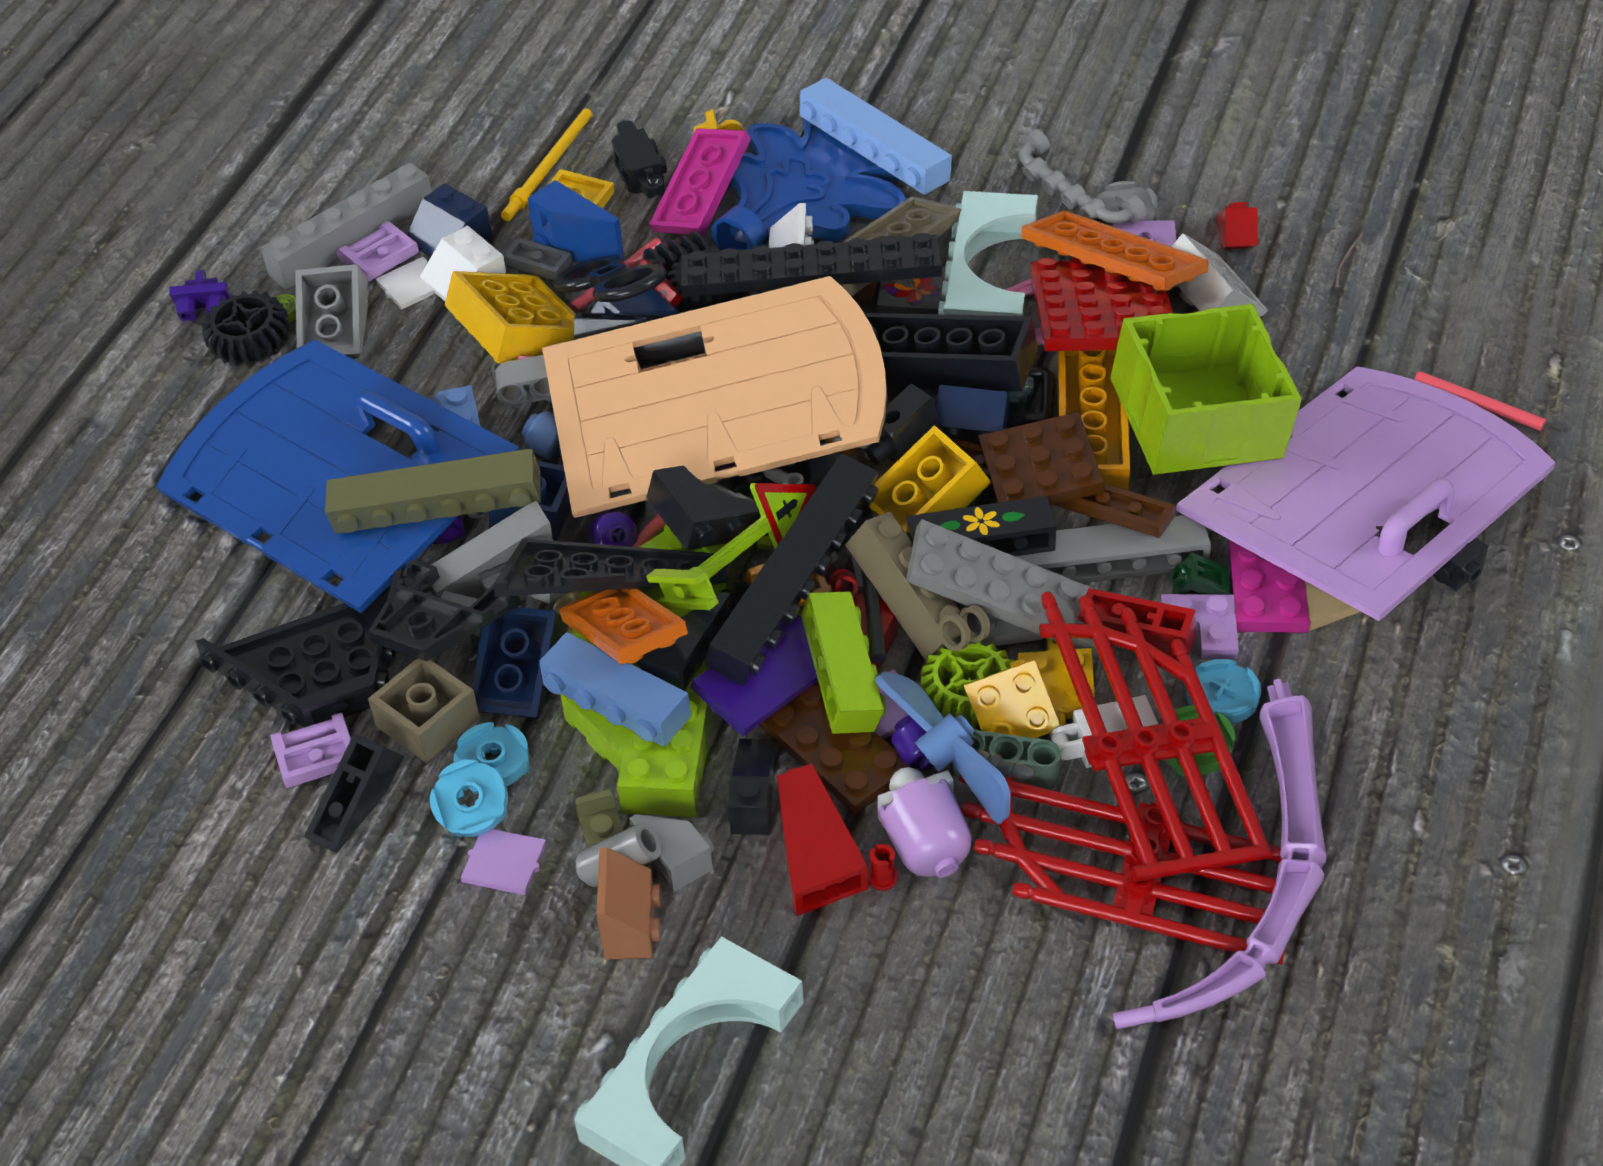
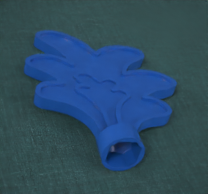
M802 117L803 138H800L792 129L782 125L771 123L755 124L748 128V135L751 138L748 146L753 154L744 152L728 185L738 194L740 201L737 206L728 210L715 221L712 226V237L719 250L729 248L751 250L758 246H764L766 241L769 240L770 227L799 203H806V216H812L813 235L807 236L825 241H840L846 238L849 233L850 216L876 220L904 202L906 199L902 191L888 182L902 180Z

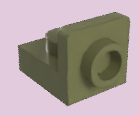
M611 789L591 792L575 799L578 820L587 848L623 831Z

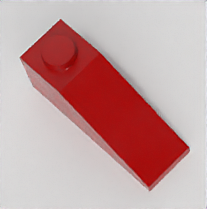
M1088 588L1086 595L1090 596L1094 601L1096 611L1100 616L1103 626L1127 634L1126 627L1121 620V610L1129 607L1136 614L1137 623L1140 624L1147 642L1174 658L1170 643L1175 639H1180L1186 646L1187 655H1190L1196 637L1195 609ZM1080 609L1078 620L1086 624L1084 614Z

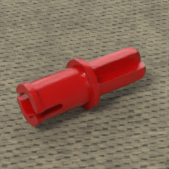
M834 568L831 570L832 573L829 577L828 585H831L833 592H851L854 597L858 591V584L853 572L844 568Z

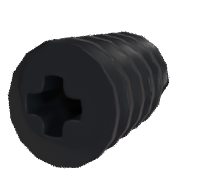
M694 231L688 237L684 235L679 237L677 242L670 240L666 243V246L659 244L655 246L654 250L651 248L644 250L643 259L650 261L652 264H660L667 270L666 278L669 280V271H672L673 264L679 262L682 255L710 248L704 238Z

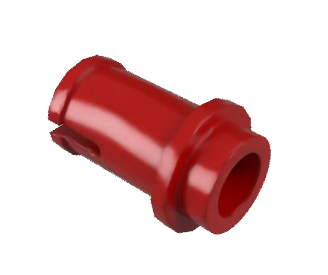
M878 844L875 846L876 851L872 848L869 853L871 867L868 870V881L876 890L887 891L894 887L899 878L898 870L894 866L895 852L887 844Z

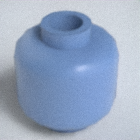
M549 411L531 415L522 430V436L525 437V447L528 449L532 448L534 453L551 461L559 454L561 455L555 416Z

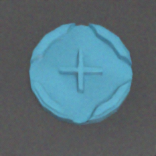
M1213 659L1201 663L1195 668L1214 715L1217 711L1224 715L1231 724L1246 720L1256 712L1260 702L1261 687L1259 679L1251 669L1237 666L1236 661L1229 659ZM1186 688V700L1190 706L1193 705V702Z

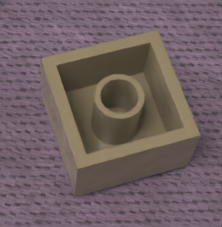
M417 658L368 698L376 727L425 763L480 718L474 690L432 660L424 661Z

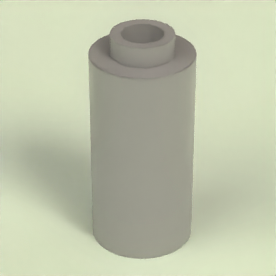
M641 822L580 851L576 858V872L583 882L591 887H597L599 848H609L637 863L645 865L661 855L662 848L659 836L648 823Z

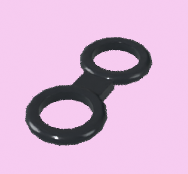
M605 256L582 262L563 271L555 278L553 287L560 293H574L594 288L593 297L599 302H616L638 296L657 287L665 280L667 270L660 264H645L627 268L624 260L620 257ZM637 279H641V280H639V281H637V282H634V283H632V284H629V285H626V286H622V287H618V286L623 285V284H625V283H628V282H630V281H634V280H637Z

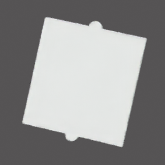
M424 257L376 278L377 284L385 291L386 298H391L401 310L435 294L434 290L420 278L428 263Z

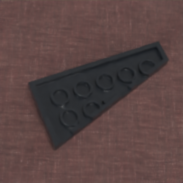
M522 538L494 583V597L583 591L602 592L616 589L660 587L659 583L648 582L646 576L653 570H690L692 567L701 565L715 553ZM733 560L709 579L711 585L727 583L733 569Z

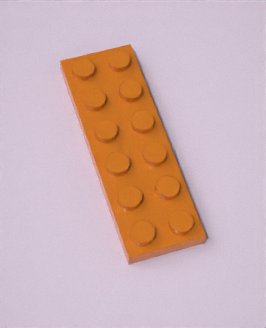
M1065 210L1022 226L1021 238L1034 242V245L1037 247H1047L1056 250L1059 255L1078 258L1084 264H1095L1103 267L1106 272L1120 273L1128 276V279L1131 281L1153 285L1154 289L1160 291L1170 290L1177 284L1192 281L1194 277L1208 272V260Z

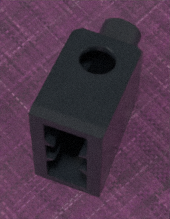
M910 384L886 406L880 440L865 448L868 458L875 465L880 464L887 458L896 463L934 425L944 433L932 397L915 385Z

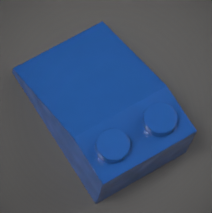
M556 180L528 197L529 217L532 221L534 242L572 254V261L577 263L605 256H618L624 260L619 218Z

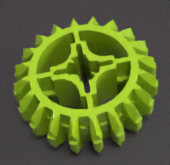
M980 641L976 642V644H969L966 648L959 651H952L941 647L935 655H928L926 665L921 670L920 686L943 718L949 713L954 718L961 714L975 730L978 721L964 685L1011 668L1010 664L1014 660L1008 659L1006 650L997 651L994 643L983 646ZM948 678L950 684L944 687L942 683Z

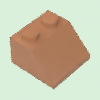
M599 848L596 916L605 960L653 958V942H660V919L654 918V908H661L660 884L653 885L650 868L609 848Z

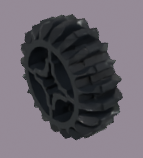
M243 290L241 295L234 296L231 294V298L227 300L220 299V305L211 306V313L204 315L205 322L202 324V333L206 347L209 348L215 359L220 358L224 364L231 361L235 366L241 362L249 365L251 361L256 359L261 362L262 357L266 355L272 357V351L282 349L281 343L288 340L287 332L290 331V324L287 312L277 297H270L268 292L259 294L257 290H254L251 294H247Z

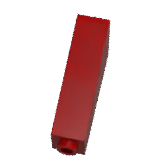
M813 764L792 768L778 775V800L793 910L796 916L868 890V866Z

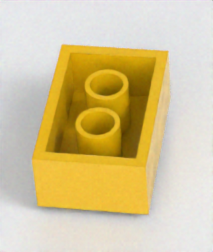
M934 425L875 482L874 486L878 487L879 490L868 509L871 512L876 511L879 516L891 512L907 534V516L966 508L992 482L977 462Z

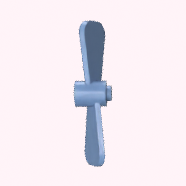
M889 672L880 673L875 678L876 684L926 731L922 737L914 742L938 772L952 762L991 819L997 824H1001L1010 814L1011 802L1007 781L997 768L971 747L974 741L970 736L975 733V730L961 714L954 718L950 713L943 718L924 689L916 682L902 675Z

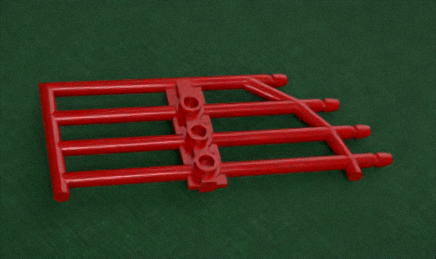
M1044 592L1041 595V601L1049 623L1039 625L1041 638H1055L1092 734L1082 737L1089 765L1091 764L1093 771L1106 770L1140 859L1141 865L1131 867L1133 881L1139 882L1273 858V853L1183 642L1180 639H1175L1170 643L1174 658L1146 641L1140 624L1137 623L1136 614L1129 607L1121 610V620L1126 627L1127 634L1105 627L1096 611L1094 601L1088 595H1084L1079 599L1080 609L1084 614L1086 624L1065 623L1060 608L1057 607L1058 603L1051 592ZM1071 638L1093 639L1128 729L1107 732ZM1111 644L1135 652L1164 724L1143 727ZM1157 666L1185 683L1199 718L1178 720ZM1214 753L1252 846L1231 849L1193 755ZM1178 758L1215 852L1194 855L1157 761ZM1142 764L1178 855L1177 859L1157 862L1121 767Z
M959 774V779H958V781H960V782H962V783H964V784L967 785V783L965 782V780H964V779L962 778V776ZM1004 777L1010 790L1011 802L1009 817L1001 824L995 823L984 807H980L979 804L971 802L962 803L961 812L964 816L972 819L979 818L980 821L999 825L1007 845L998 842L995 844L991 840L976 839L973 850L983 855H993L995 858L1017 863L1036 885V887H1032L1027 883H1014L1012 894L1019 898L1032 899L1033 902L1233 953L1245 951L1247 949V940L1152 916L1156 899L1255 924L1260 922L1265 912L1264 909L1161 884V878L1134 882L1131 876V867L1141 865L1131 836L1129 842L1012 813V796L1126 824L1118 806L1013 781L1014 777ZM1139 802L1137 810L1157 862L1177 859V854L1168 852L1171 838L1157 803L1151 802V804ZM1182 822L1188 840L1213 846L1206 828ZM1018 830L1123 856L1125 859L1122 871L1117 873L1026 850ZM1225 833L1231 849L1252 846L1247 838ZM1269 844L1273 858L1268 860L1281 862V847ZM1227 866L1190 872L1191 874L1271 894L1276 884L1275 878ZM1044 870L1117 888L1114 903L1109 905L1066 894ZM1286 947L1277 964H1283Z

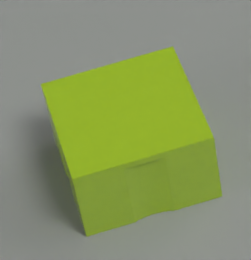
M1253 304L1210 308L1187 314L1167 313L1123 318L1110 379L1153 475L1284 458L1302 398L1285 365L1274 352L1270 336Z

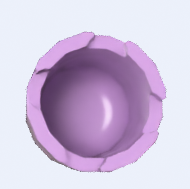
M922 778L895 790L892 793L894 801L887 807L881 805L878 816L902 863L911 873L917 876H937L943 878L956 872L959 867L958 865L963 862L970 852L972 837L949 783L941 778L938 783L929 784L927 778Z

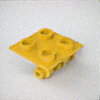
M1024 659L1016 660L1010 664L1011 668L964 685L981 731L1037 738L1051 733L1055 728L1061 726L1035 659L1026 663Z

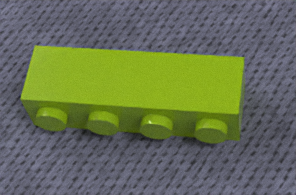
M851 592L809 593L801 618L832 734L875 732L880 718L885 715L886 701L884 695L879 694L878 686L875 682V678L878 676L877 668L870 662L869 640L866 635H863L860 626V609L854 605Z

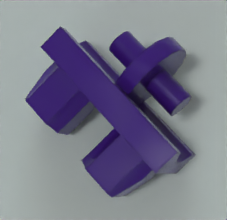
M196 270L195 279L185 280V285L169 287V295L175 304L177 315L181 321H194L197 318V308L206 307L208 314L211 313V306L220 305V299L227 300L231 298L227 283L218 282L217 278H207L204 270Z

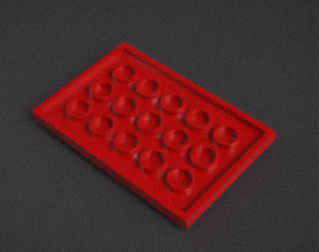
M1041 258L1038 261L1030 262V278L1044 351L1117 350L1123 318L1173 313L1166 291L1156 290L1153 288V285L1144 282L1131 281L1128 279V276L1120 273L1106 272L1103 267L1095 264H1084L1078 258H1071L1069 261Z

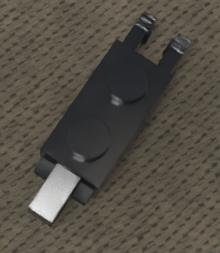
M623 120L617 125L619 135H615L611 141L615 155L614 164L628 192L634 194L643 192L648 199L654 198L657 195H664L663 174L667 173V166L664 157L658 156L655 140L653 138L649 139L644 128L637 130L632 121Z

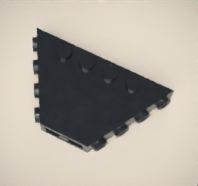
M403 569L394 571L391 587L386 588L362 613L343 603L220 647L202 638L195 641L200 653L199 661L208 671L212 673L217 671L224 675L227 681L236 689L241 690L244 688L250 692L262 706L268 707L270 705L278 710L280 715L293 725L298 723L305 728L332 719L331 715L342 712L345 718L370 709L368 698L389 682V662L395 661L397 651L372 643L368 631L385 602H391L396 594L394 587L398 580L405 579Z

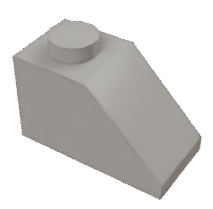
M638 814L629 818L631 827L645 822L651 825L657 832L661 842V855L650 863L673 892L713 870L711 853L714 852L713 844L707 834L703 831L699 833L690 821Z

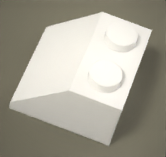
M465 226L441 239L420 278L434 290L435 294L446 301L452 271L506 274L504 256L469 226Z

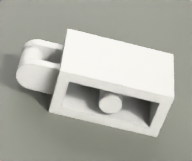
M1146 695L1133 697L1132 699L1143 727L1158 725ZM1117 701L1097 705L1107 732L1128 729ZM1083 710L1073 711V723L1055 728L1051 732L1050 737L1052 742L1061 749V760L1081 757L1086 768L1092 767L1088 763L1084 752L1085 747L1082 742L1083 736L1092 734Z

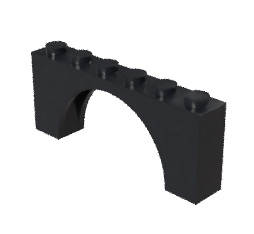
M833 453L795 463L793 473H800L804 478V484H814L817 489L840 455ZM684 465L653 470L646 498L686 550L729 543L761 517L755 500L743 499L718 491L695 477ZM864 505L861 509L864 511V513L867 507L866 505Z

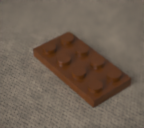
M819 682L758 725L772 739H777V743L802 766L812 763L824 787L855 815L877 800L878 795L890 790V780L896 771L906 767L912 768L911 765H906L898 752L876 732L832 734Z

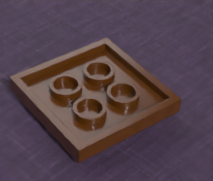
M1079 411L978 436L997 503L1047 496L1049 504L1053 505L1105 492L1104 481Z

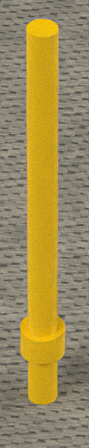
M584 108L524 185L513 192L509 198V204L501 212V218L504 221L510 222L519 210H523L527 206L528 197H530L592 118L593 114L589 109Z

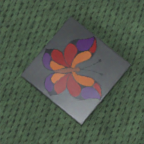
M942 267V277L881 281L877 313L938 314L939 302L943 301L942 284L943 280H945V267Z

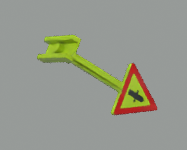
M751 483L750 489L761 517L698 567H692L690 570L655 569L646 576L648 582L659 583L664 594L657 603L665 608L711 610L719 602L709 579L766 533L769 534L774 549H776L816 491V485Z

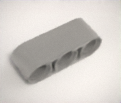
M543 355L508 361L497 367L495 371L497 398L504 405L514 406L551 399Z

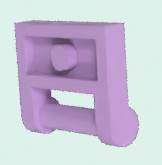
M389 221L379 225L377 231L350 246L344 245L336 250V254L343 265L358 264L368 281L373 280L419 253L417 243Z
M342 712L331 715L332 719L292 732L281 734V731L270 734L286 788L335 773L351 740Z

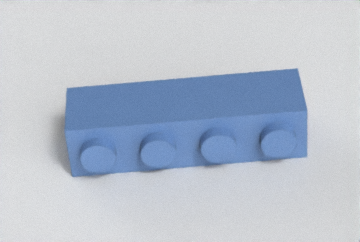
M568 632L539 661L543 684L549 691L554 694H562L574 700L583 709H591L605 716L614 725H622L636 732L645 741H653L665 747L691 717L687 692L632 664L624 663L621 665L598 647Z

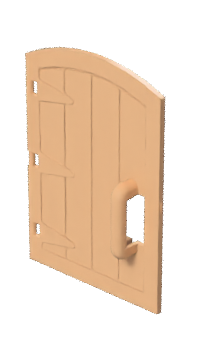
M831 276L542 348L574 518L647 500L646 496L653 470L684 465L695 477L709 485L717 483V480L737 475L741 477L877 443L880 440L885 420L887 385L880 345L871 324L860 306ZM699 331L702 332L705 348L704 354L644 369L640 368L635 356V347ZM840 436L841 441L825 445L820 444V440ZM733 462L736 464V467L717 472L715 470L717 466ZM629 488L631 491L629 494L613 498L610 496V493Z

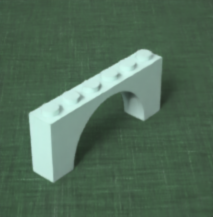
M963 191L962 203H956V207L961 208L962 211L959 215V221L952 225V241L949 242L948 260L952 261H946L945 280H943L942 300L945 301L939 302L938 314L1024 316L1025 293L1008 291L990 285L977 277L967 264L977 253L989 246L1004 241L1023 239L1021 238L1022 226L1037 221L1038 195Z
M721 936L712 948L709 947L702 953L698 966L689 977H684L678 983L674 996L668 1004L657 1009L651 1019L650 1026L644 1034L633 1039L627 1048L624 1059L616 1069L611 1068L605 1074L600 1089L592 1099H587L580 1105L574 1120L579 1141L619 1166H680L686 1159L683 1138L663 1122L649 1099L650 1083L658 1062L664 1053L680 1038L700 1027L713 1023L745 1021L761 1024L782 1032L804 1003L802 981Z

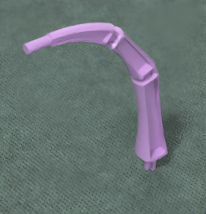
M1281 679L1273 680L1274 685L1267 686L1270 702L1263 704L1260 710V722L1272 751L1279 782L1282 813L1280 851L1282 861L1278 865L1276 884L1269 905L1260 922L1247 938V949L1245 951H1237L1219 969L1199 983L1177 994L1153 1001V1005L1113 1013L1116 1029L1156 1021L1158 1023L1189 1015L1216 1005L1263 979L1266 975L1265 965L1278 963L1299 919L1323 882L1324 873L1321 868L1326 863V851L1316 782L1312 707L1304 695L1292 696L1288 682L1282 683Z

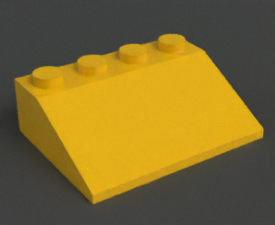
M452 271L445 306L497 363L502 364L518 360L519 355L528 357L543 355L542 348L574 340V318L576 314L537 275Z

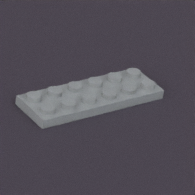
M922 519L916 527L906 582L966 606L976 605L983 609L986 614L1039 635V625L1049 623L1046 611L1042 606L1041 595L1044 592H1051L1056 598L1057 607L1060 608L1065 623L1085 624L1078 620L1080 612L1079 599L1086 595L1088 588L1091 587ZM1071 638L1075 649L1092 648V656L1100 659L1093 639Z

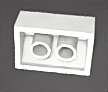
M1184 233L1171 246L1208 260V272L1194 277L1192 281L1182 282L1174 286H1179L1182 290L1179 294L1181 298L1189 305L1196 306L1197 312L1210 308L1253 304L1259 316H1263L1268 311L1219 254Z

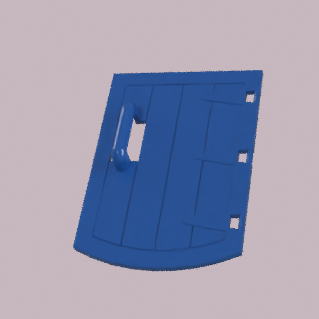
M313 340L265 366L221 400L198 423L168 463L156 487L159 492L243 543L251 545L261 551L263 555L359 613H362L392 583L394 571L399 569L404 571L408 563L412 559L415 560L458 516L335 534L325 514L327 480L512 452L521 449L519 446L319 341ZM372 417H377L409 434L417 452L409 459L367 436L366 434L375 426ZM195 492L203 496L197 503L189 499ZM263 532L271 536L266 544L256 539ZM334 574L343 579L337 587L328 582Z

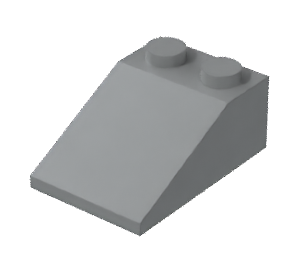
M359 265L295 270L297 348L317 340L347 357L361 356L368 310L367 277Z

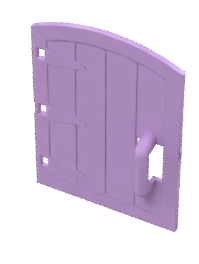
M1357 366L1298 411L1284 458L1227 465L1178 502L1176 511L1380 621L1453 558L1467 543L1474 540L1482 531L1554 470L1556 462L1518 429L1468 400L1417 380ZM1342 390L1348 393V395H1346L1344 398H1341L1336 394H1338ZM1218 485L1225 488L1219 494L1211 491ZM1439 509L1438 518L1450 523V525L1414 556L1404 551L1403 548L1408 530L1428 513L1431 514L1434 510ZM1376 526H1383L1381 533L1376 529Z

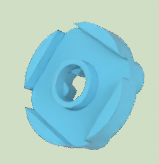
M489 722L470 728L459 738L457 742L458 748L453 756L454 762L472 759L491 766L500 774L506 786L516 782L521 776L528 773L530 769L527 740L519 729L509 724H505L506 728L494 727V723ZM489 752L493 755L500 753L498 758L494 760H486L485 754Z
M465 759L450 764L439 774V780L436 782L435 788L431 790L430 806L434 817L455 836L476 837L492 830L506 817L508 790L503 778L494 768L477 760ZM468 789L473 794L479 793V799L475 800V805L472 807H468L466 804L460 805V800L465 798L464 791Z

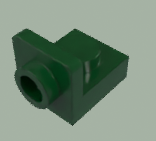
M1191 552L1182 564H1177L1171 574L1173 594H1187L1191 589L1201 594L1228 595L1229 567Z

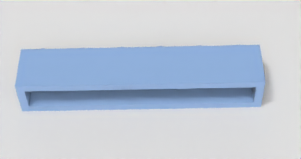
M824 78L800 90V116L920 193L925 195L950 181L951 154L830 79Z

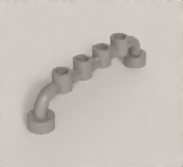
M1035 129L1025 136L1026 144L1022 146L1019 153L1020 161L1024 165V175L1030 182H1034L1041 177L1044 190L1051 196L1058 191L1062 192L1061 200L1067 208L1072 209L1079 204L1082 206L1080 212L1083 217L1091 220L1099 218L1109 224L1124 223L1128 220L1137 223L1147 216L1145 204L1136 195H1132L1122 202L1121 211L1108 210L1098 197L1092 199L1079 184L1072 185L1069 183L1062 172L1059 170L1052 171L1047 167L1042 158H1033L1031 156L1032 153L1039 156L1050 148L1049 141L1041 130Z

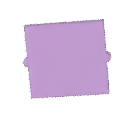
M492 829L478 836L474 848L468 851L469 859L462 873L461 882L526 896L534 874L540 871L539 861L546 847V840Z

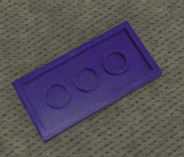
M797 615L791 626L785 623L781 629L784 631V634L777 648L774 651L771 649L767 650L765 653L767 660L757 677L751 674L744 686L710 668L692 680L690 689L742 736L749 733L818 682L803 621L799 615Z

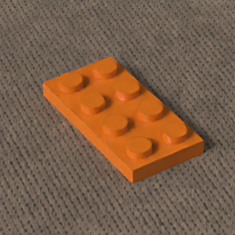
M637 588L594 592L559 608L564 623L621 665L637 662L643 658L644 654L657 648L669 647L678 638L688 634L683 619Z

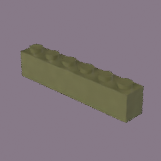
M531 448L327 480L325 514L335 534L378 527L384 528L404 523L422 522L437 518L455 517L463 514L489 512L509 507H522L534 501L541 503L540 468Z

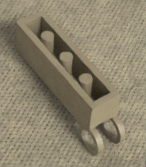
M891 512L866 520L846 543L848 550L925 661H927L928 655H935L941 647L952 651H959L966 648L970 641L980 642L988 637L990 621L983 609L976 605H970L960 611L953 600L906 582L913 543ZM968 613H973L978 617L981 623L980 635H976L970 630L967 624Z

